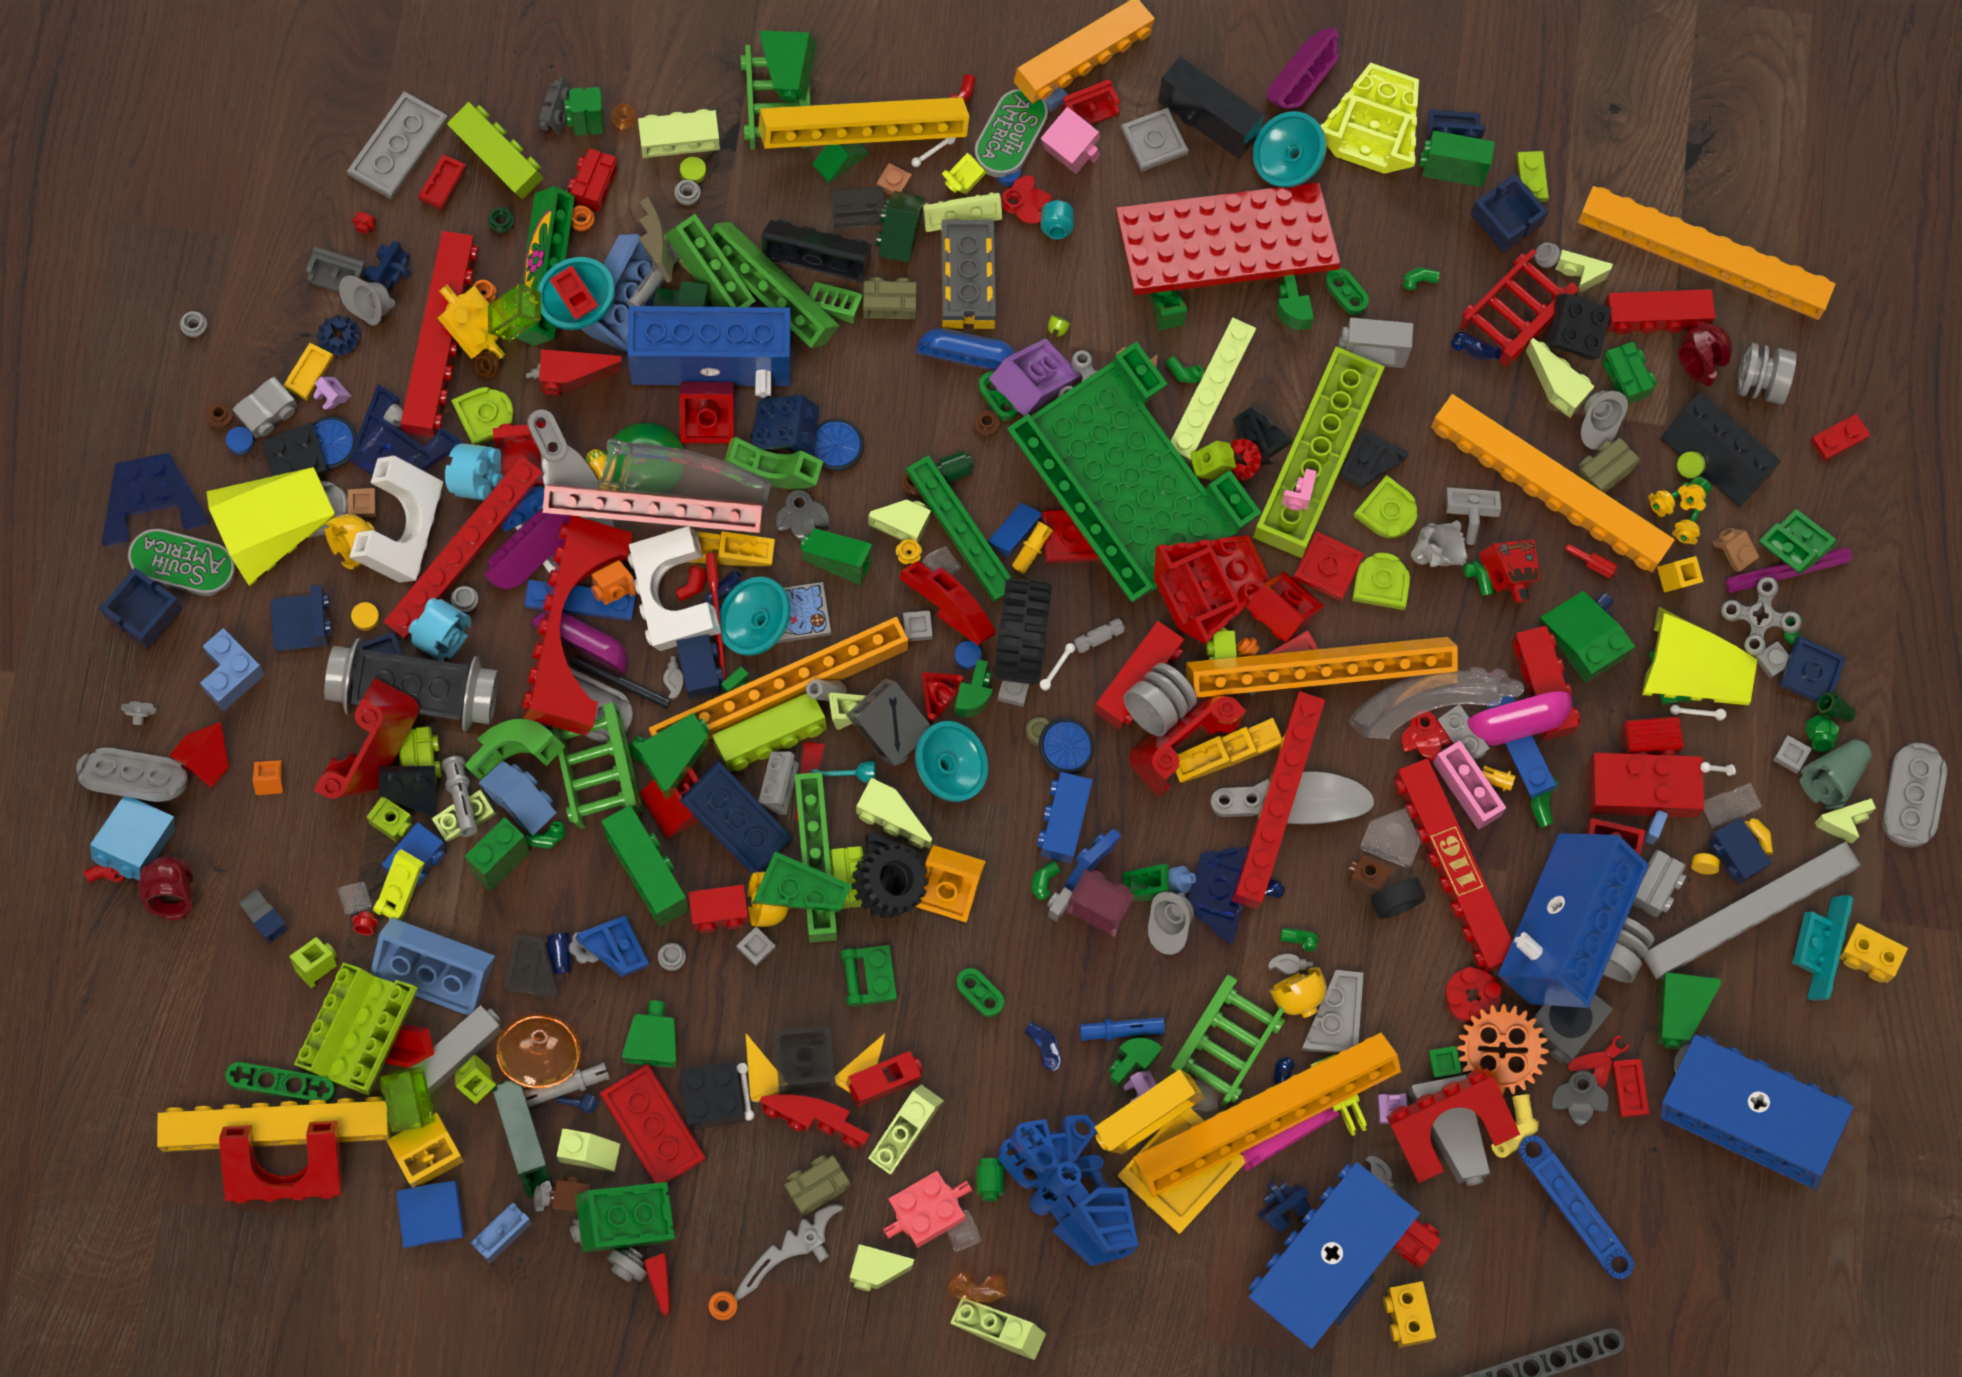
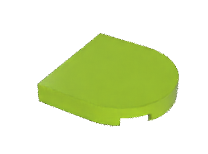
M483 387L451 400L472 445L480 446L494 440L493 428H498L502 424H512L514 411L512 403L503 392Z
M1386 475L1357 509L1354 517L1382 537L1397 538L1408 533L1414 526L1417 519V506L1414 497Z
M1376 553L1368 557L1360 564L1357 570L1352 601L1405 610L1410 584L1408 570L1398 557L1389 553Z

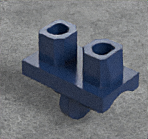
M393 241L390 246L381 245L376 256L380 264L378 267L368 266L364 273L365 278L369 282L382 284L389 293L394 283L397 284L400 278L409 279L411 273L406 267L410 256L401 248L399 242Z
M1269 1182L1266 1185L1269 1193L1262 1198L1266 1206L1258 1211L1256 1215L1261 1221L1268 1223L1274 1231L1281 1232L1290 1224L1283 1214L1291 1208L1298 1217L1311 1210L1306 1198L1309 1193L1304 1186L1301 1188L1298 1184L1289 1188L1286 1182H1283L1278 1187L1273 1182Z

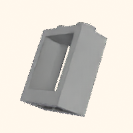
M1350 318L1347 327L1342 329V336L1339 337L1338 347L1385 367L1405 368L1412 349L1413 323Z

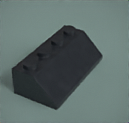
M770 220L761 236L762 252L771 261L864 283L871 259V244H867L866 241L842 238L841 235L833 232L828 234L818 232L809 226H794L785 220Z
M1701 392L1681 412L1660 438L1679 456L1689 451L1700 453L1704 457L1706 464L1705 470L1701 475L1738 507H1741L1774 473L1781 460Z

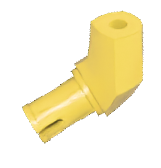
M1530 1094L1512 1097L1516 1117L1515 1123L1521 1135L1496 1147L1492 1144V1150L1498 1157L1503 1158L1518 1149V1145L1523 1138L1535 1135L1538 1131L1539 1121L1533 1119Z

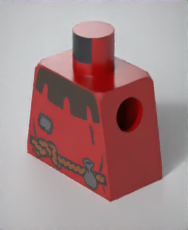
M1534 539L1494 543L1479 552L1494 590L1497 592L1511 590L1515 604L1530 600L1527 587L1538 582L1540 579Z

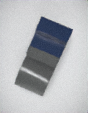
M254 889L238 901L268 944H271L289 930L283 919L268 904L257 889Z

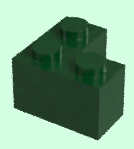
M894 191L891 199H886L885 207L882 208L880 222L884 223L883 232L879 231L876 239V247H880L879 257L910 262L917 229L921 222L922 206L924 205L925 197Z
M681 281L680 291L656 288L653 306L710 307L708 284Z

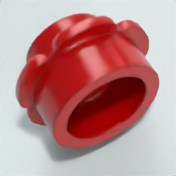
M357 212L355 218L351 219V222L355 225L354 229L356 231L369 234L370 231H375L377 219L367 213Z
M366 911L359 912V915H354L351 919L354 922L352 926L353 931L360 935H373L379 925L375 915Z

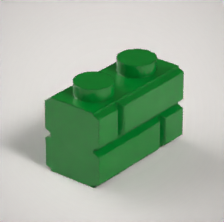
M599 87L586 88V90H583V88L570 89L569 99H565L568 127L573 126L576 136L588 135V133H591V135L603 134L605 132L604 111Z
M1634 342L1605 352L1601 361L1615 391L1625 395L1628 404L1652 395L1656 386L1655 376L1651 371H1647L1644 365V353L1640 348H1636Z

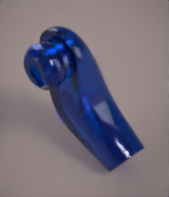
M1456 332L1451 340L1453 349L1457 351L1464 349L1478 360H1498L1501 357L1500 347L1486 344L1465 332Z
M733 569L718 583V602L726 598L732 589L743 580L744 576L740 570ZM711 590L705 596L702 604L708 602L713 606Z
M1031 1021L1024 1033L1039 1045L1043 1067L1048 1071L1057 1070L1061 1064V1057L1055 1035Z

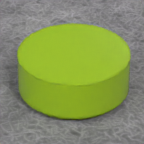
M688 157L683 160L680 165L682 179L692 180L697 184L702 182L706 176V165L703 160L698 157Z
M1696 451L1682 454L1677 462L1678 471L1686 478H1695L1701 475L1706 465L1704 457Z

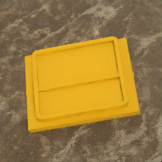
M1190 1108L1162 1127L1138 1154L1190 1129L1196 1124L1204 1122V1120ZM1238 1154L1152 1197L1138 1175L1134 1159L1117 1175V1178L1180 1235L1245 1164V1160L1241 1154Z

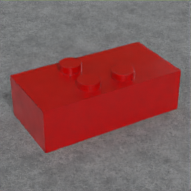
M1594 753L1588 761L1589 814L1654 816L1660 810L1667 813V817L1697 818L1704 810L1703 772L1700 769L1703 757Z

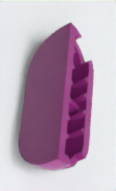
M1336 28L1321 30L1303 43L1270 85L1267 91V98L1271 103L1280 108L1291 109L1301 106L1308 99L1339 57V54H1336V38H1339Z
M543 509L539 510L491 555L487 561L490 566L484 572V575L492 584L503 589L514 588L522 584L554 553L555 548L560 546L561 538L557 537L562 522L566 523L571 515L543 513Z
M546 611L535 616L530 622V626L537 629L540 619L545 617ZM565 612L561 613L560 639L562 643L625 675L628 667L627 653L617 639Z

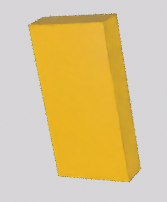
M309 343L283 387L288 392L308 401L316 388L315 383L324 375L334 359L333 354Z

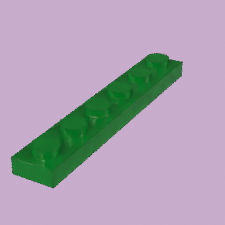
M928 455L907 467L905 470L906 474L993 603L1004 597L1006 580L1010 579L1011 576Z

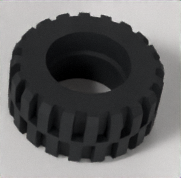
M1020 578L1006 580L994 668V677L996 679L1031 685L1040 682L1052 586L1048 582Z

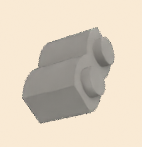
M273 377L263 383L253 394L240 401L232 410L256 439L270 434L277 422L289 419L295 413L297 404L289 392Z

